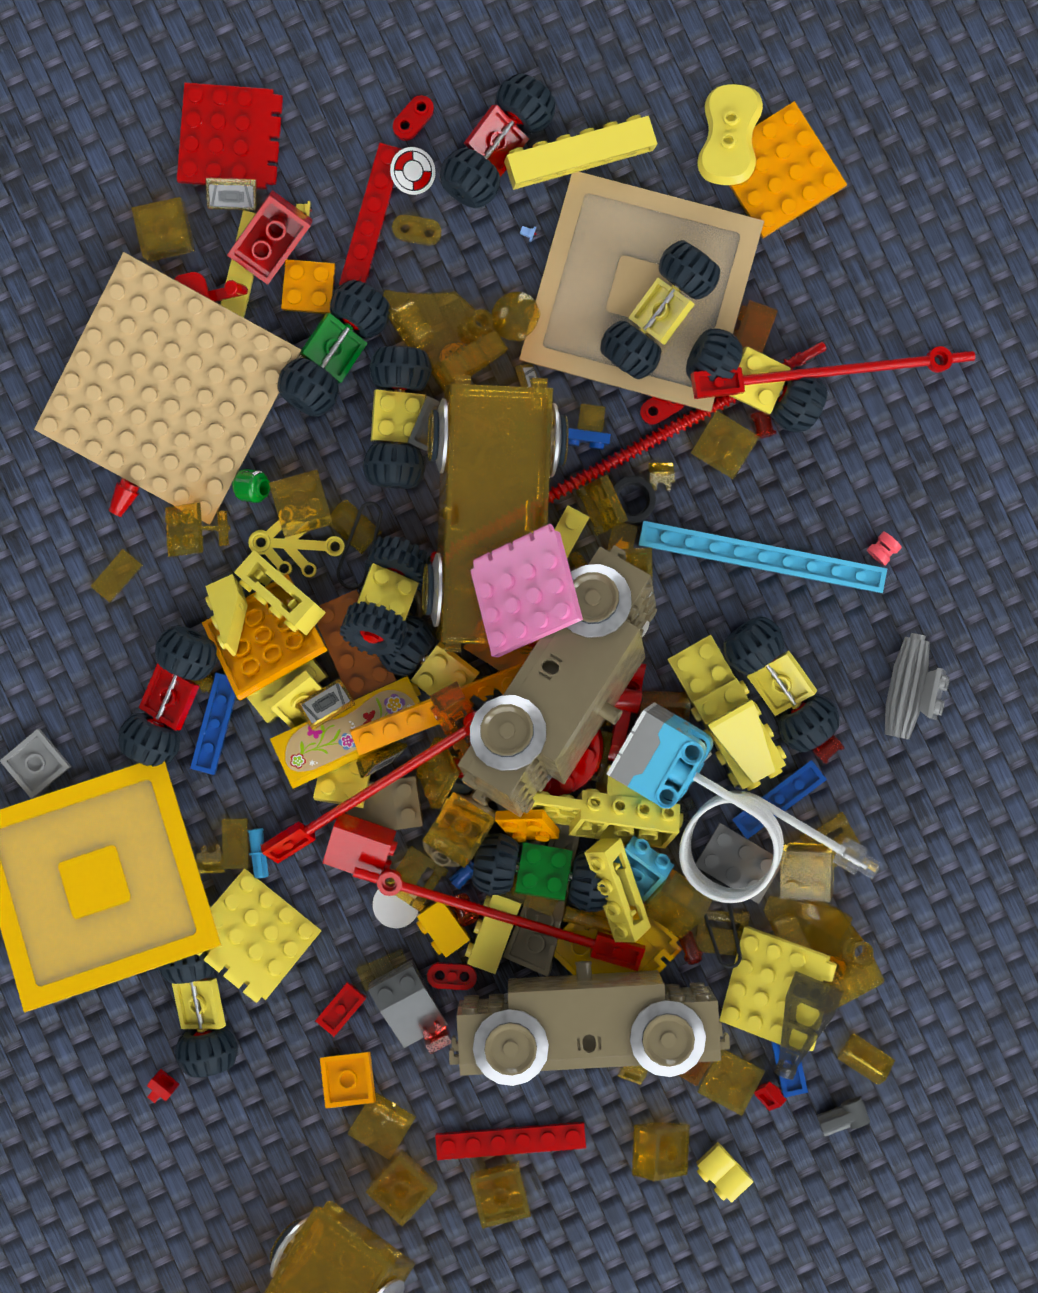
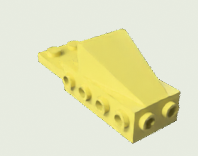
M711 635L667 659L691 701L693 708L690 710L697 722L702 721L706 728L703 731L712 737L713 743L718 750L715 752V755L721 765L726 764L731 772L727 775L734 787L739 786L742 790L747 788L750 791L761 785L759 780L766 776H769L771 779L783 772L781 768L786 766L784 759L787 758L780 745L775 746L771 738L774 737V734L767 723L763 725L759 716L762 713L755 701L753 702V700L748 699L747 694L750 692L743 680L738 681L735 678Z
M608 765L597 780L596 789L582 790L576 799L572 795L553 796L545 791H537L533 797L535 802L531 810L543 809L555 824L568 825L569 835L593 839L621 838L622 843H628L633 836H636L638 839L642 838L648 841L651 847L666 848L678 835L679 828L683 824V813H680V804H675L667 809L658 806L607 775L611 767L610 765Z

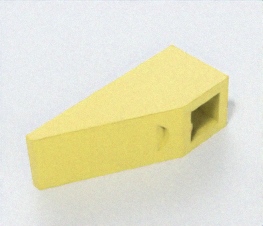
M231 574L207 585L208 596L205 599L208 607L214 613L211 619L215 628L220 632L217 639L223 650L227 649L232 656H235L248 604L242 586L234 575Z

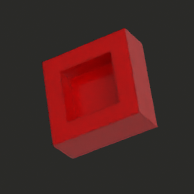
M770 1081L759 1085L752 1092L769 1111L781 1107L787 1100L781 1094V1090Z

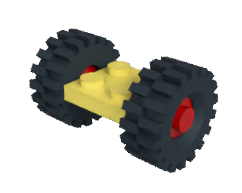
M385 536L384 539L380 537L373 542L365 563V570L368 573L357 602L348 607L340 628V635L343 636L345 642L349 641L351 647L356 646L358 651L363 652L364 650L368 652V655L373 656V654H377L378 657H383V655L388 657L390 654L396 656L400 652L408 631L405 620L416 590L419 591L424 586L427 564L432 565L430 555H426L427 552L424 549L420 550L419 545H412L406 539L401 541L399 537L391 539L390 536Z

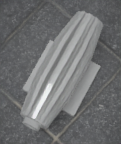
M911 633L910 637L904 638L893 667L886 701L885 735L910 739L920 711L933 720H937V715L942 716L945 701L941 700L942 691H947L950 677L946 675V671L942 668L929 672L930 642L925 641L926 636Z

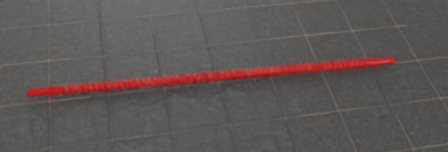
M820 342L802 353H796L789 360L784 359L782 364L793 370L795 367L806 364V361L826 351L827 348L823 342ZM731 396L715 397L711 412L696 408L695 412L689 411V415L683 414L682 419L678 417L676 422H670L671 425L665 424L664 429L658 428V432L652 431L651 436L645 435V439L639 438L640 442L636 443L634 441L633 446H626V450L621 448L620 453L614 452L613 457L608 455L607 460L602 459L600 464L596 462L595 466H589L587 471L583 469V473H576V477L570 476L569 481L565 479L563 484H557L558 487L554 488L552 486L551 491L545 490L543 495L539 493V497H532L530 502L526 500L525 505L520 504L518 509L514 507L512 512L508 510L507 515L501 514L500 519L495 517V521H488L487 526L482 524L481 529L476 528L474 533L470 531L469 536L463 535V539L457 538L456 543L450 542V546L444 545L443 550L431 553L430 561L433 563L436 553H440L442 561L448 557L452 559L453 554L459 555L461 550L465 552V548H472L471 545L474 543L478 545L479 540L484 541L486 536L490 538L492 533L496 535L497 530L503 531L504 526L509 528V524H516L517 519L522 521L523 516L528 517L530 512L534 514L535 509L541 510V506L547 507L548 502L554 503V499L560 500L561 495L565 497L567 492H573L572 489L578 490L579 485L585 486L587 481L591 483V479H598L597 476L599 474L604 476V472H610V468L616 469L617 464L622 466L623 461L629 462L630 457L635 459L636 454L642 455L643 450L647 452L649 447L654 448V444L660 445L661 440L667 441V437L673 438L674 433L678 435L680 430H686L685 427L689 426L691 428L692 423L698 424L699 419L704 421V417H711L712 412L717 414L718 409L723 410L725 405L729 407L730 402L735 404L736 399Z

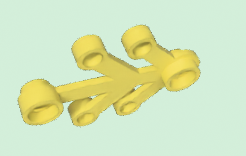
M283 512L280 515V519L267 531L257 530L253 532L248 541L251 551L254 550L259 555L265 554L283 576L291 574L292 565L287 561H283L273 548L284 549L301 568L302 574L308 578L316 575L317 568L313 563L308 562L298 550L326 551L329 555L337 557L343 554L345 549L344 541L337 536H332L326 541L299 540L309 529L318 527L320 519L314 513L307 514L304 521L284 539L274 538L284 527H291L295 523V516L291 512ZM285 515L292 517V521L289 524L283 522ZM311 516L316 517L317 521L314 525L308 524V518ZM260 538H264L266 541L263 547H258L257 540ZM338 542L340 544V549L338 551H332V543ZM287 564L289 571L282 573L280 571L281 565ZM311 565L314 571L312 574L307 575L305 568Z

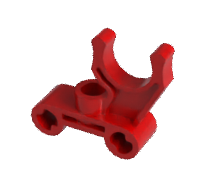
M642 663L614 706L622 710V714L613 726L612 742L608 754V760L610 761L615 760L625 742L631 712L638 714L646 664Z

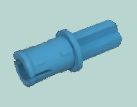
M263 828L248 830L251 849L249 855L252 857L255 878L269 876L267 856L261 853V845L265 843Z

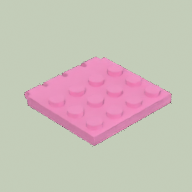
M552 524L535 530L534 535L529 533L514 540L513 545L511 543L505 544L493 550L492 554L486 553L473 560L474 568L470 571L492 657L498 658L583 620L561 534L554 530Z

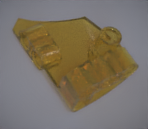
M384 290L383 296L390 304V321L408 347L421 349L428 354L432 366V375L443 392L467 380L508 351V347L498 332L492 327L493 317L491 313L485 309L475 310L456 292L404 293ZM475 321L479 322L482 327L478 326Z
M769 896L763 911L775 936L829 955V961L837 964L833 981H823L831 985L826 1006L817 1004L818 1007L825 1010L824 1013L835 1010L884 983L883 975L873 957L874 951L872 946L862 939L840 910ZM861 945L863 948L862 953L856 957L855 949Z

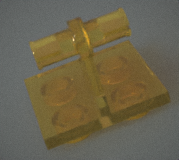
M201 503L165 508L168 557L203 553L202 531L218 532L219 546H230L228 531H231V526L228 525V511H217L218 526H202Z
M375 1091L376 1102L364 1105L347 1134L390 1160L416 1116Z

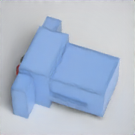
M522 226L520 234L530 238L529 242H532L533 237L536 235V227L534 226L533 229Z

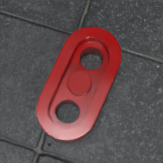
M423 95L414 97L395 118L393 131L398 139L402 141L413 139L432 118L434 105L430 98ZM420 104H424L426 106V109L424 111L417 110V106ZM402 123L410 125L407 130L401 129L400 126Z
M652 397L642 405L640 416L646 424L656 425L682 410L685 405ZM649 408H656L657 415L651 416L648 413Z
M438 962L429 968L427 980L432 987L437 989L468 990L475 985L477 973L468 964ZM443 971L445 976L442 979H438L435 973ZM462 972H467L469 974V979L462 980L460 978V974Z

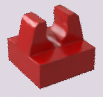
M160 1069L147 1084V1087L152 1090L147 1098L153 1103H156L160 1097L167 1101L180 1084Z

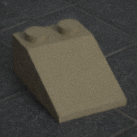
M417 775L401 777L366 799L363 808L354 807L347 811V814L392 830L423 826Z

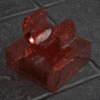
M437 1020L434 1021L435 1028L437 1029L435 1032L430 1033L426 1027L422 1028L425 1047L430 1055L452 1043L449 1030L446 1026L441 1028V1024Z

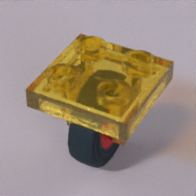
M434 737L430 747L444 738ZM448 748L417 767V777L420 779L431 808H441L450 791L464 794L473 790L462 781L464 775L458 764L463 756L450 753Z

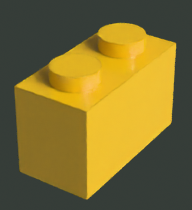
M434 902L417 915L419 921L416 924L424 935L429 933L434 940L431 942V945L438 955L443 953L447 957L471 939L448 905Z

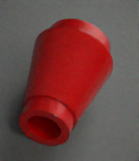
M122 478L120 483H116L109 511L122 517L139 495L138 490L140 487Z

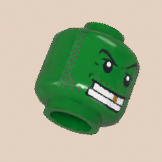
M250 469L239 471L232 482L235 496L241 501L253 503L263 501L268 496L271 487L265 473Z

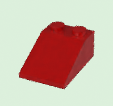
M272 190L227 256L268 285L310 228L313 219Z

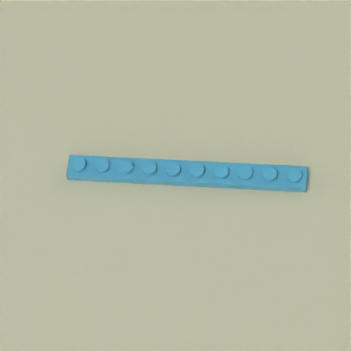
M643 521L638 546L877 593H883L887 568Z

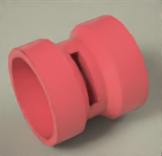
M883 531L878 537L876 544H871L867 552L878 563L886 566L890 561L891 555L898 553L902 547L891 535Z

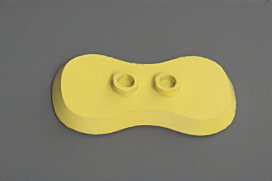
M727 84L716 87L708 95L705 102V114L709 131L697 161L698 170L705 180L719 185H735L743 183L752 175L756 166V157L752 146V133L763 109L762 99L755 89L745 85Z

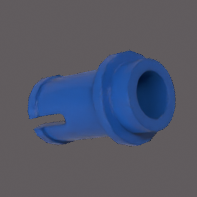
M472 858L449 877L451 883L459 890L473 876L474 860Z

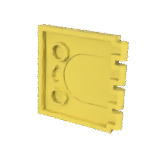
M244 868L210 908L222 946L206 951L209 954L205 957L204 961L219 973L226 967L228 971L223 977L238 989L243 983L248 985L243 993L257 1003L261 997L265 1000L269 997L320 934L321 930Z
M749 926L744 927L739 944L742 959L740 964L732 970L719 1021L800 1053L804 1052L805 1049L814 1051L818 1033L810 1029H820L825 1010L818 1007L817 1004L826 1006L831 985L823 981H833L837 964L829 961V955ZM738 953L736 955L735 963L738 960Z

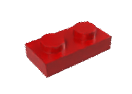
M347 982L315 1022L335 1037L367 997Z

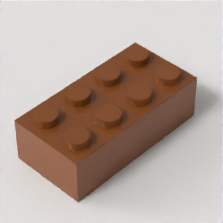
M357 589L319 605L326 613L317 622L350 701H354L397 681L396 675L389 672L383 666L377 654L372 656L368 655V652L364 650L363 652L358 651V647H351L349 641L345 642L343 636L340 635V628L348 607L357 602L360 596Z

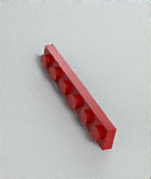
M379 143L339 286L349 280L367 282L394 188V182L390 173L391 162L394 156L402 150L401 148Z
M584 1122L435 1134L437 1160L586 1149Z

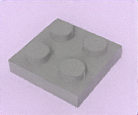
M41 729L35 730L0 760L2 765L31 799L35 798L71 767Z

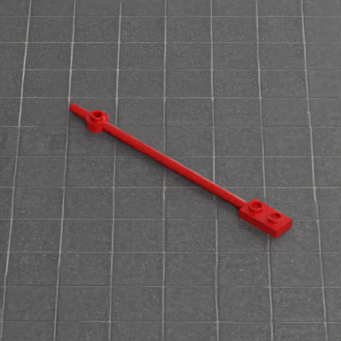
M938 346L930 350L926 356L751 375H743L742 367H738L737 370L733 369L730 371L735 373L732 379L717 377L714 381H710L708 376L711 374L707 371L693 372L690 375L694 399L743 394L745 392L744 385L799 380L804 377L818 378L927 366L931 371L941 373L949 369L952 363L974 361L975 352L951 353L946 347ZM935 357L939 359V364L935 362Z
M477 711L465 716L462 728L305 826L298 821L261 845V853L278 864L316 840L315 831L468 735L470 736V725Z
M355 867L353 877L376 883L378 890L383 895L394 896L402 891L591 948V958L634 971H638L646 949L645 945L636 942H615L612 935L597 931L596 937L593 939L404 882L401 874L394 869H386L378 874ZM393 878L395 882L389 884L386 879Z

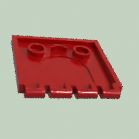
M184 82L177 182L199 185L252 186L253 189L267 190V185H276L278 167L270 166L269 163H278L279 142L270 141V139L280 138L281 118L272 116V114H282L283 96L274 94L273 89Z

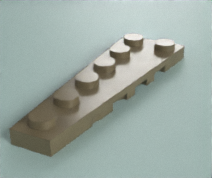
M556 824L560 829L559 839H550L548 847L573 851L570 871L572 872L581 837L569 835L568 825ZM570 882L567 884L565 901L528 895L520 917L561 928ZM515 926L503 958L548 977L551 973L558 938Z

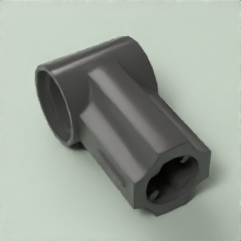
M862 1097L848 1099L842 1102L841 1106L816 1115L825 1137L847 1128L856 1129L870 1123Z

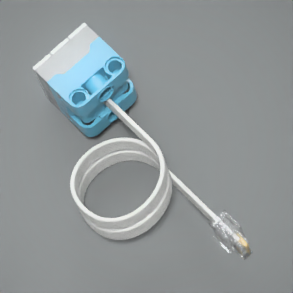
M655 702L642 711L607 772V775L665 809L673 807L688 791L694 781L717 794L703 804L691 818L683 832L679 848L680 865L684 876L698 892L710 899L724 903L742 902L754 897L767 886L781 861L784 847L783 833L775 816L834 850L836 854L832 862L853 875L858 870L873 879L879 870L880 862L866 855L868 849L847 836L840 845L765 799L746 791H728L699 774L707 756L712 750V737ZM700 739H703V740L706 742L707 748H706L704 742L701 741ZM732 803L751 814L765 826L771 836L774 850L771 868L761 880L753 885L744 888L721 886L703 875L694 862L691 852V839L694 827L702 814L720 804Z

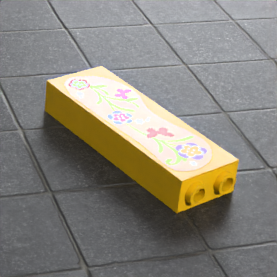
M408 676L341 706L314 723H311V721L305 722L270 738L292 788L294 789L385 747L382 746L359 755L349 730L420 703L417 696H420L421 693L417 684L411 683Z

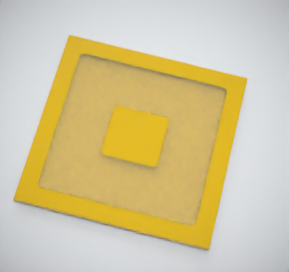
M165 761L154 767L139 763L0 809V929L25 1013L222 946Z

